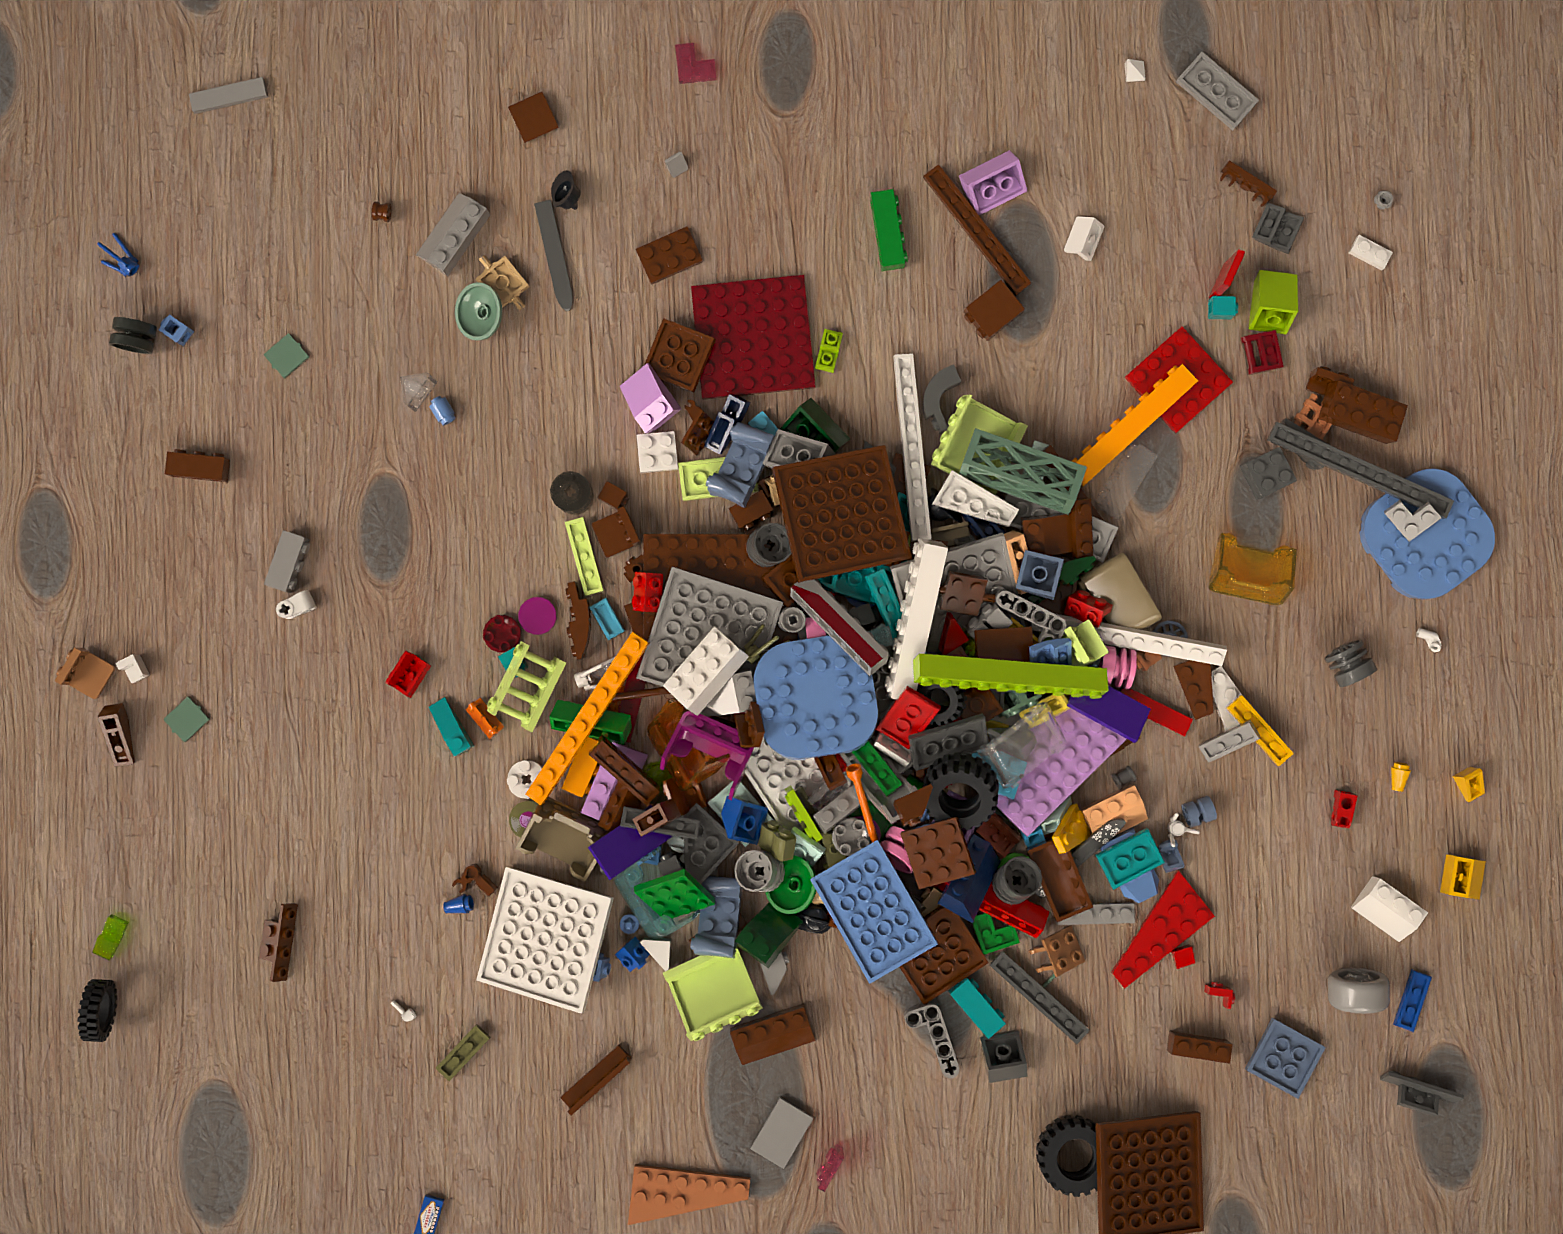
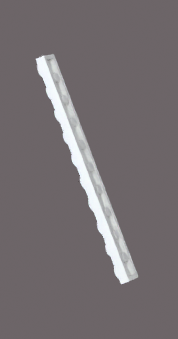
M896 354L893 356L910 535L911 542H918L919 538L931 540L914 358L913 354Z
M1037 611L1034 615L1036 621H1040L1044 617L1042 611ZM1056 614L1065 619L1066 628L1070 626L1077 627L1083 623L1073 617ZM1059 619L1052 622L1053 629L1056 630L1061 627ZM1032 622L1030 624L1033 631L1041 632L1043 629ZM1102 622L1099 628L1095 627L1104 644L1219 666L1223 665L1227 652V646Z

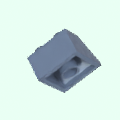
M1025 550L1016 589L1054 600L1064 559Z

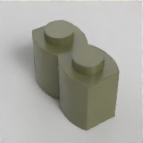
M770 820L762 823L758 844L763 850L770 852L775 859L783 862L793 859L797 838L790 830L784 829L779 822Z

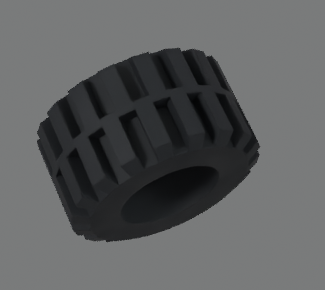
M932 684L930 686L920 685L917 687V692L930 700L931 694L936 688L946 691L950 698L949 708L945 711L939 710L929 724H948L961 716L963 709L966 708L967 704H965L967 696H964L966 690L959 688V686L940 687V685Z

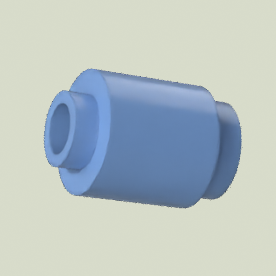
M438 396L430 401L432 404L429 407L442 426L456 419L454 416L455 412L446 397L441 398V396Z

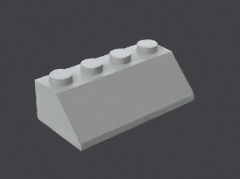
M459 193L416 256L448 277L489 218L490 213L487 208L472 198Z

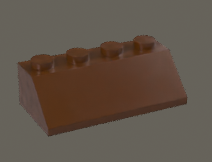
M804 1003L730 1028V1035L742 1065L816 1041Z

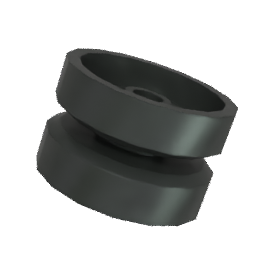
M114 317L112 328L120 333L110 334L109 345L135 353L152 354L154 343L148 339L155 338L157 331L155 325L136 319Z

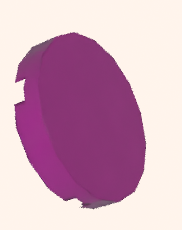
M532 597L521 605L518 612V620L526 632L533 635H542L549 632L555 626L557 620L556 609L549 600L542 597Z

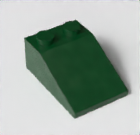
M769 902L745 926L735 942L738 947L769 969L801 926L803 920L794 914H785L776 910Z

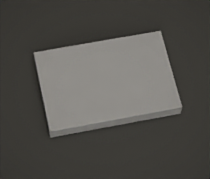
M779 1097L750 1149L784 1169L812 1122L813 1116Z

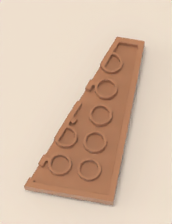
M635 1164L628 1225L748 1200L750 1178Z

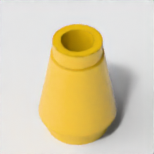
M1394 762V765L1391 766L1392 790L1404 791L1411 772L1409 764Z

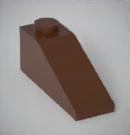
M124 704L106 705L99 713L98 720L114 767L134 764L130 725Z

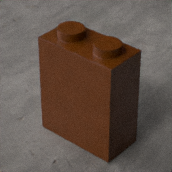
M1000 280L965 308L964 317L969 324H974L980 338H985L988 341L1020 316L1025 308L1004 282Z

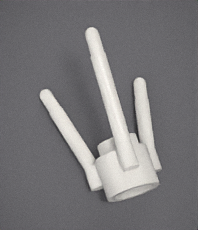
M615 657L588 670L576 673L574 678L578 688L584 687L585 691L595 689L597 684L591 685V682H594L592 673L612 663Z
M1175 813L1170 818L1171 822L1167 826L1168 837L1172 847H1175L1174 836H1181L1184 832L1200 833L1199 830L1187 828L1182 822L1177 821L1178 813Z

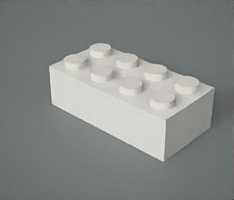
M714 626L663 687L687 710L698 716L749 656Z

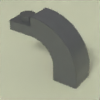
M954 364L942 369L931 379L923 396L922 409L925 420L933 418L931 420L932 426L935 431H939V434L944 433L948 429L940 410V397L944 392L959 386L961 383Z

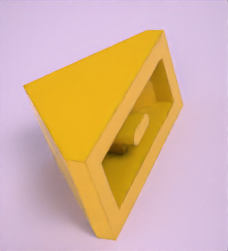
M1468 767L1452 776L1468 803L1485 794L1483 772L1480 768Z

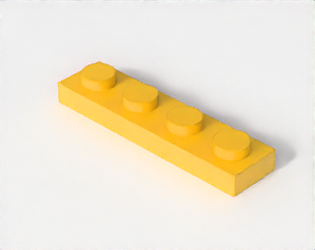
M1239 695L1226 707L1240 725L1251 720L1261 736L1255 742L1277 766L1283 764L1294 754L1242 695Z

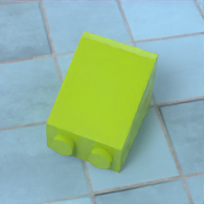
M1259 270L1253 285L1249 330L1263 332L1276 330V333L1287 334L1298 313L1297 275Z

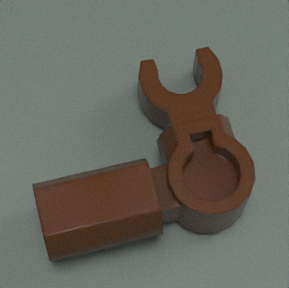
M477 864L466 867L461 874L462 878H458L452 883L453 887L457 883L462 884V889L459 891L460 894L466 891L468 883L471 884L473 881L488 897L498 888L485 874H481V868Z

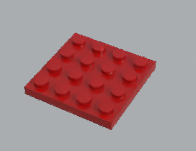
M1182 326L1124 377L1141 396L1146 392L1150 394L1155 389L1153 385L1160 379L1164 381L1169 376L1167 372L1175 365L1179 367L1183 364L1198 380L1160 416L1174 433H1177L1233 383Z

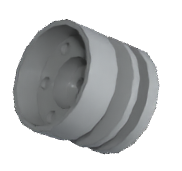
M751 850L742 854L737 860L734 870L738 884L745 890L752 892L775 890L782 883L785 874L782 861L775 859L770 852Z

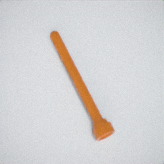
M854 763L846 767V773L848 778L854 783L870 841L873 843L878 840L861 782L863 771L860 764Z

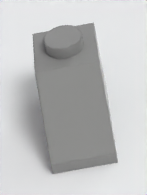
M781 951L769 969L761 964L771 995L775 994L787 970L786 964L789 963L786 951Z

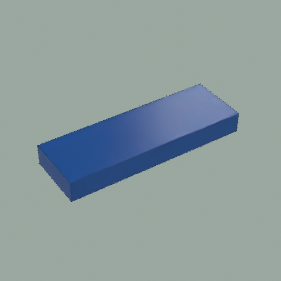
M1411 969L1393 1025L1414 1032L1432 979L1431 976Z

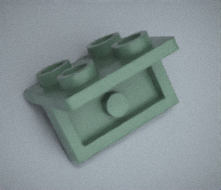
M1005 691L1004 698L1010 709L1000 713L998 717L1005 716L1007 719L1039 703L1038 698L1042 697V694L1028 699L1027 692Z

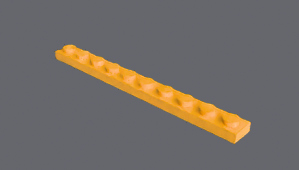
M635 632L630 634L525 795L539 805L545 803L650 644L648 641Z

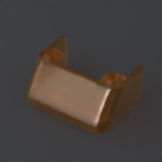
M676 698L667 700L647 728L648 737L661 758L680 721L681 712L684 707ZM692 747L690 753L685 757H677L671 754L666 767L678 788L685 791L717 773L731 756L728 753L717 758L711 755L705 757L702 751Z

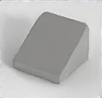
M678 152L665 160L666 168L673 178L688 170V165L682 152Z

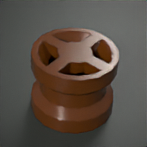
M374 201L372 205V220L378 221L381 219L384 222H389L392 214L391 204H380Z

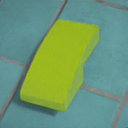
M824 329L815 369L834 373L843 333Z

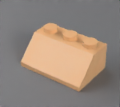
M1131 784L1080 809L1084 814L1085 822L1091 834L1108 821L1116 818L1124 819L1126 822L1117 834L1148 819L1144 803L1135 785Z

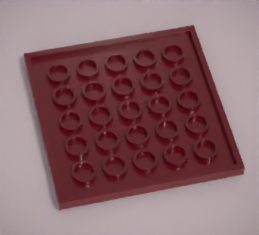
M804 275L691 286L695 331L716 339L700 378L702 400L728 397L729 394L744 396L816 388Z

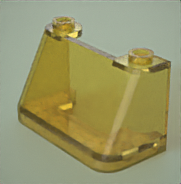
M1221 533L1216 546L1209 589L1216 593L1265 604H1283L1295 588L1297 549L1280 546L1273 553L1239 546L1235 536L1230 533Z

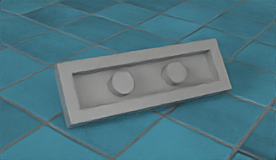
M1251 720L1201 743L1199 748L1209 763L1259 740L1261 736Z

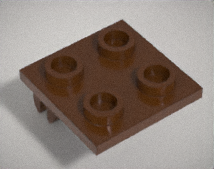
M687 400L691 407L686 405L684 407L693 422L681 443L697 456L704 448L714 421L702 408L696 406L693 400Z

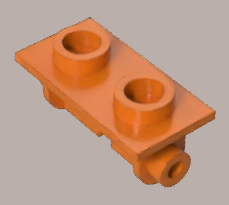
M481 697L473 701L465 709L489 739L504 728L498 718L487 711L488 707Z

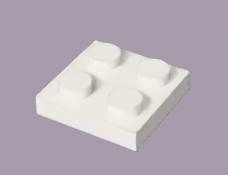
M675 431L637 435L640 473L678 470Z

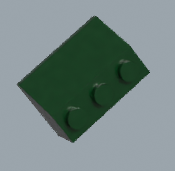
M812 398L801 404L780 428L782 431L826 443L834 451V455L850 440L847 434Z

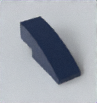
M729 394L722 412H718L704 447L721 455L731 441V427L738 422H742L751 402L738 395Z

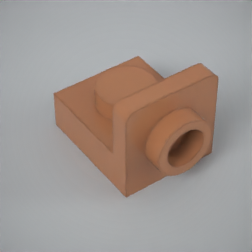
M1139 650L1136 652L1138 670L1146 671L1150 666L1162 659L1160 654Z

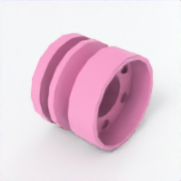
M1105 645L1109 653L1096 661L1095 668H1107L1108 686H1110L1114 678L1116 688H1120L1122 685L1123 689H1130L1137 669L1136 651L1129 649L1127 652L1126 648H1121L1117 656L1115 647Z

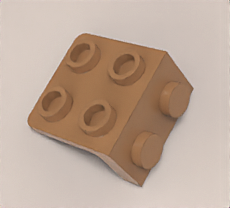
M74 647L67 654V661L64 666L58 669L55 682L60 685H70L90 698L97 699L115 671V667L84 648Z

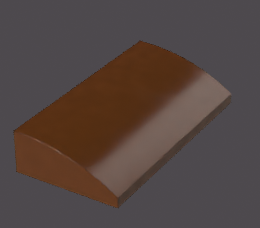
M1052 838L1025 848L1029 858L1041 870V887L1057 923L1093 908L1070 851L1059 854Z

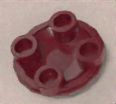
M507 615L494 616L485 624L483 629V640L486 645L498 653H505L516 647L521 639V629L518 622Z

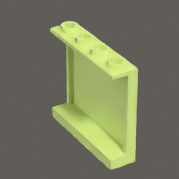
M970 394L963 395L957 401L955 414H952L949 418L947 431L941 435V444L932 455L933 461L931 465L948 474L952 470L959 474L975 428L1020 443L1028 426L1022 422L1016 423L972 399ZM1005 447L998 448L1001 451L1008 452ZM975 452L973 458H978L979 456H978V454ZM999 459L991 461L996 467L1005 466ZM988 475L991 480L998 479L995 476ZM975 483L994 495H996L998 491L990 487Z
M737 944L735 959L718 956H698L663 972L687 1031L686 1036L691 1041H699L706 1034L719 1032L723 1029V1026L736 1024L741 1021V1018L747 1015L754 1016L760 1009H763Z

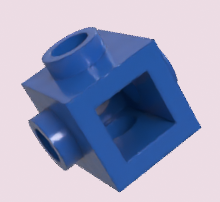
M635 936L615 955L622 965L631 972L636 967L638 970L647 963L645 959L650 954Z

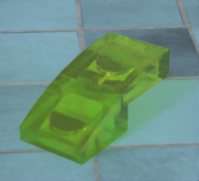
M113 914L108 916L103 932L98 936L92 953L110 961L124 936L129 922Z

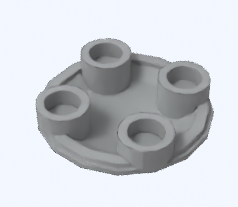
M854 817L841 820L834 827L832 833V842L836 850L842 855L851 856L870 844V837L866 824Z

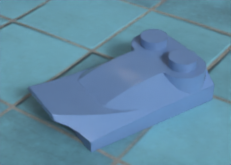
M1134 828L1114 836L1100 850L1103 851L1136 833ZM1152 869L1119 888L1124 897L1141 903L1158 894L1159 878L1155 870Z

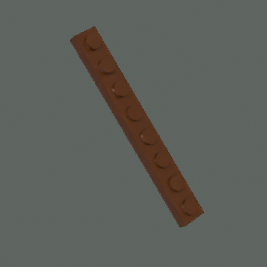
M938 164L923 176L924 180L1013 294L1017 296L1030 286V280Z

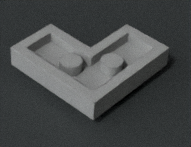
M1401 500L1384 511L1385 515L1409 542L1442 518L1429 502L1414 513H1411Z

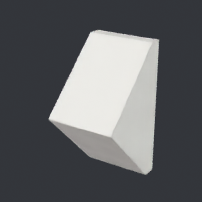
M644 937L640 943L666 972L670 967L671 939Z

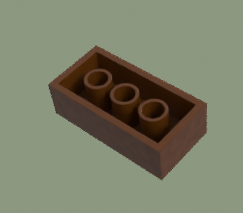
M1337 380L1328 383L1318 420L1381 443L1389 444L1397 442L1408 405Z

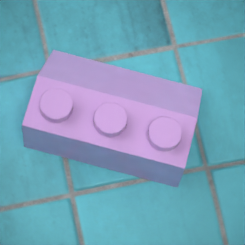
M1010 150L959 175L963 191L978 215L1027 192L1020 161Z

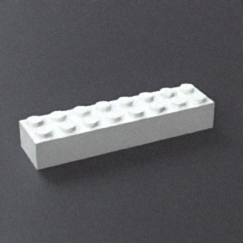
M919 538L918 543H914V562H910L909 565L910 580L906 581L904 592L907 594L905 600H902L900 607L902 617L897 621L896 630L898 635L892 643L894 654L893 657L889 658L888 668L890 672L889 676H886L884 680V687H886V691L893 699H897L906 686L917 691L918 683H914L913 660L919 653L925 654L948 551V547L942 542Z

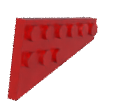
M1176 870L1169 885L1167 884L1160 899L1155 903L1140 926V930L1131 940V944L1126 952L1122 954L1111 972L1124 989L1215 917L1179 870Z

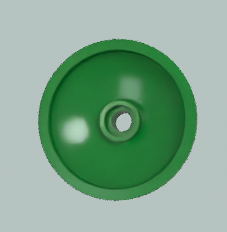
M794 855L793 859L783 861L785 874L780 886L773 891L765 892L770 904L776 910L785 914H796L805 910L812 903L816 894V889L810 880L816 876L813 867L804 858Z

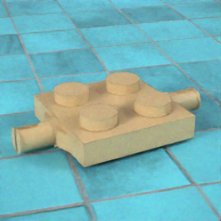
M483 255L484 260L480 258L479 261L484 265L485 270L475 280L479 283L488 284L496 290L501 299L502 308L511 302L516 305L518 310L522 309L521 306L524 308L525 304L519 296L529 288V285L506 256L497 262L491 263L486 255Z

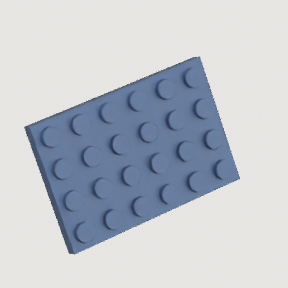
M879 840L874 841L810 879L869 984L938 945L936 938Z

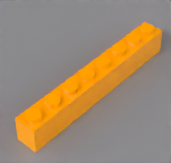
M1183 364L1179 367L1175 365L1167 372L1169 376L1164 381L1162 379L1157 381L1153 385L1155 389L1150 394L1148 392L1144 393L1138 399L1140 403L1136 407L1131 405L1124 412L1126 416L1122 420L1117 418L1110 425L1112 429L1107 434L1103 431L1096 438L1098 442L1094 446L1089 444L1082 451L1084 455L1081 458L1077 459L1075 457L1072 462L1087 467L1080 486L1081 488L1198 382Z

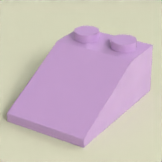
M649 363L645 364L620 385V389L635 420L645 433L656 431L681 410V407Z

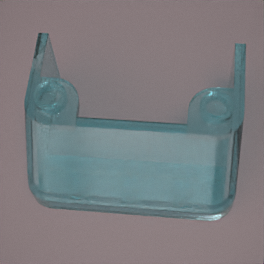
M660 846L614 877L615 885L644 932L651 939H658L673 933L693 921L700 913V910L694 911L675 923L669 916H659L634 893V886L638 885L644 877L639 865L661 851Z

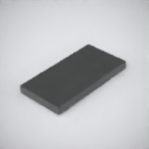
M983 713L908 736L915 771L927 768L932 764L934 765L935 760L938 758L942 760L943 756L950 754V756H953L954 753L966 755V753L973 754L989 749L986 720Z

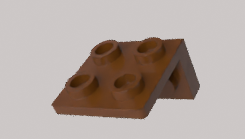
M624 506L618 508V512L591 524L606 558L641 544L627 509Z

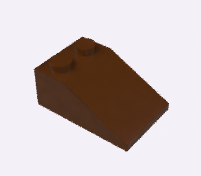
M1071 512L1068 515L1057 513L1021 517L1022 534H1024L1028 551L1048 556L1073 552Z

